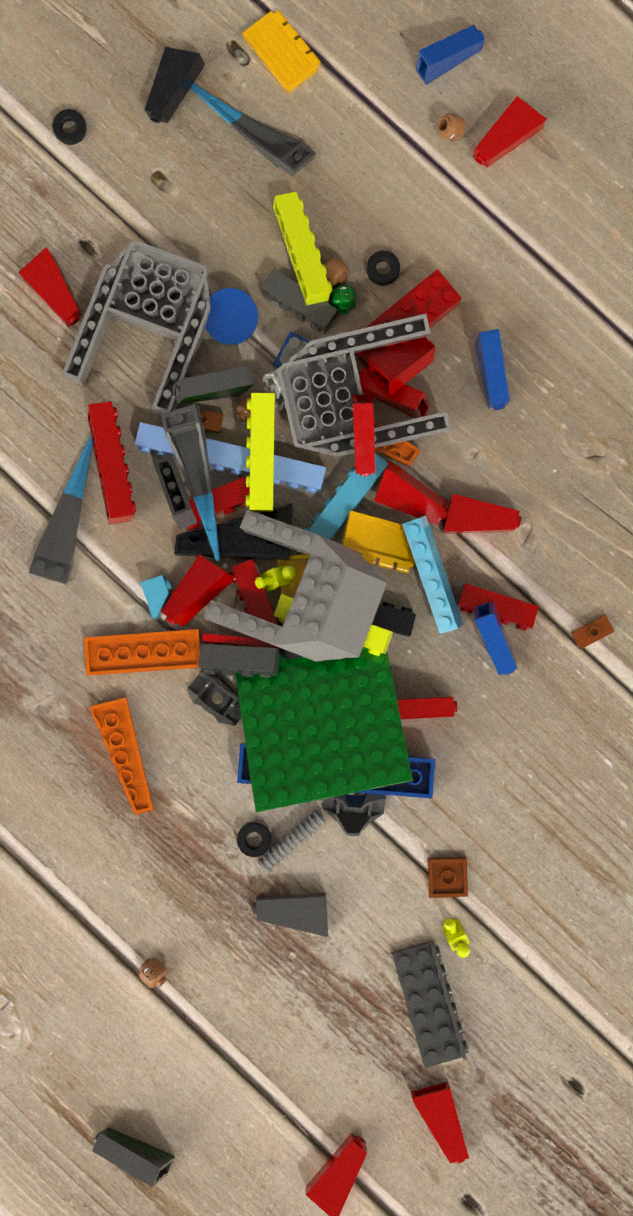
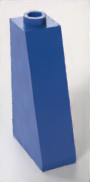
M472 25L421 49L418 54L416 71L424 83L428 85L481 51L484 44L482 31L478 30L475 25Z
M499 329L480 332L475 341V347L488 409L501 410L505 408L510 400Z
M493 601L474 607L475 622L498 675L513 673L517 670V662Z

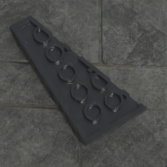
M287 504L277 509L273 508V512L259 514L292 525L293 504ZM244 517L229 520L227 523L216 524L220 558L289 560L290 548L244 532L240 528ZM197 529L176 535L175 556L198 557L200 554L203 557H215L205 529Z

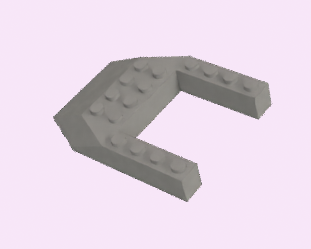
M137 240L130 243L128 248L119 253L111 264H107L103 268L62 376L70 382L85 386L110 319L113 317L177 341L151 407L154 413L159 415L176 410L178 403L173 395V385L179 379L189 377L200 349L211 310L207 267Z
M427 314L312 340L286 363L281 365L277 372L294 446L336 457L354 453L352 395L363 394L354 353L429 336L430 328ZM446 411L374 428L375 448L451 431L448 413Z
M246 510L240 525L244 532L310 555L283 627L212 600L204 619L316 662L360 657L387 582L357 551L312 532Z

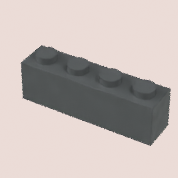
M275 268L261 286L263 296L271 302L274 300L279 303L281 309L286 312L291 311L298 320L311 324L310 327L317 332L322 331L326 333L337 316V309L327 302L306 305L300 285Z
M171 454L154 460L153 464L179 530L197 524L198 522Z
M201 644L198 667L206 674L222 672L224 675L232 676L234 673H241L242 676L246 677L260 674V677L271 678L272 675L278 676L280 652L276 648Z

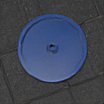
M236 288L221 289L211 295V310L206 324L208 333L218 342L228 345L239 344L247 340L254 333L258 324V309L254 300L247 293Z

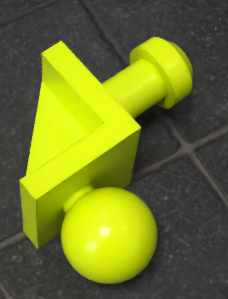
M292 566L272 568L261 574V577H257L255 585L259 589L265 587L267 592L281 586L292 584L291 580L296 576V570Z
M453 918L445 919L444 926L441 929L452 951H456L457 955L461 958L467 957L470 954V947L468 945L470 941L459 920H454Z

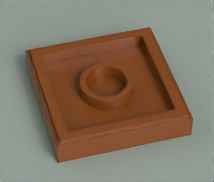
M467 857L428 858L429 898L468 897Z

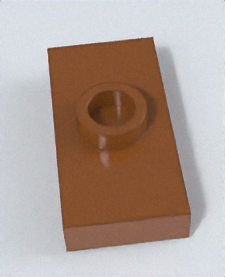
M200 409L205 431L220 433L224 414Z
M603 615L571 632L579 649H583L615 631L607 616Z

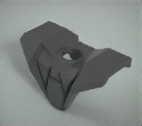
M201 670L187 688L193 704L202 706L206 712L215 717L218 723L235 726L242 717L238 691L230 692L219 683L218 676L206 674ZM221 693L223 701L220 704H215L212 701L213 694Z
M367 793L360 796L345 794L325 798L323 810L337 821L346 835L359 836L369 823L384 814L386 795Z

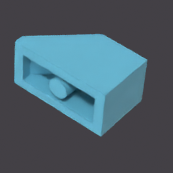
M163 575L140 582L152 618L155 620L159 619L162 613L160 611L171 595V582L169 578L166 579Z

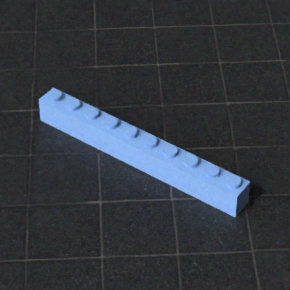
M140 422L135 445L139 448L140 452L150 454V451L157 452V455L160 457L169 454L176 457L166 437L164 428ZM206 438L209 465L213 466L214 470L223 472L224 469L231 470V473L234 475H250V468H246V458L250 456V449ZM274 455L275 485L284 483L291 489L301 487L305 488V491L308 493L316 494V492H321L326 467Z

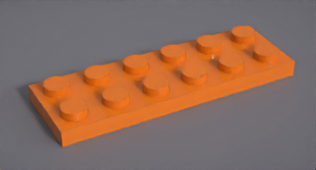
M200 629L84 637L86 676L199 668Z

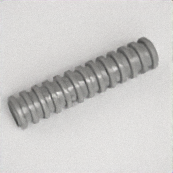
M314 810L312 815L309 814L308 819L305 818L303 823H299L300 826H295L294 831L291 830L289 835H285V839L282 838L280 843H276L277 846L271 847V851L268 850L266 855H262V859H258L259 865L265 872H271L270 869H274L276 864L279 865L280 860L283 861L285 856H289V852L292 853L294 848H298L297 845H302V841H306L308 836L311 837L312 832L315 833L317 828H321L320 825L326 824L324 818L317 811Z

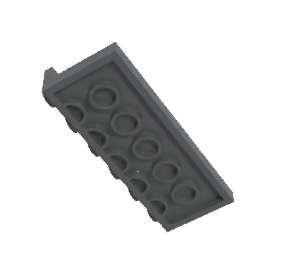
M433 941L392 952L424 1067H431L458 1058H463V1061L467 1060L465 1053H468L469 1050L466 1040H461L460 1034L463 1033L460 1021L456 1022L455 1015L458 1012L455 1002L451 1003L449 998L452 995L449 983L445 984L444 977L447 974L444 964L440 965L438 960L441 957L439 946H434Z

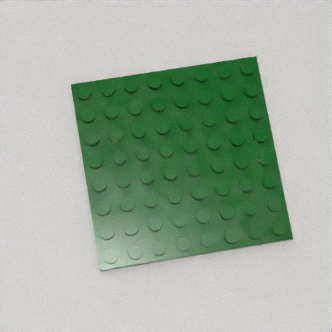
M363 647L360 657L317 662L305 657L287 659L280 653L278 676L272 675L271 678L260 677V674H253L252 677L242 676L241 673H235L256 812L413 781L388 652L386 654L380 653V656L368 653L369 649Z

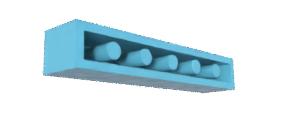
M375 453L376 473H371L370 476H360V474L355 473V468L352 467L346 475L348 477L347 481L344 484L341 482L335 489L337 494L333 499L328 498L323 505L325 507L324 511L321 514L318 512L312 519L314 524L310 529L306 527L305 530L332 540L346 522L349 511L356 509L386 470L388 463Z
M427 516L403 523L402 525L439 633L442 634L458 629L463 625Z

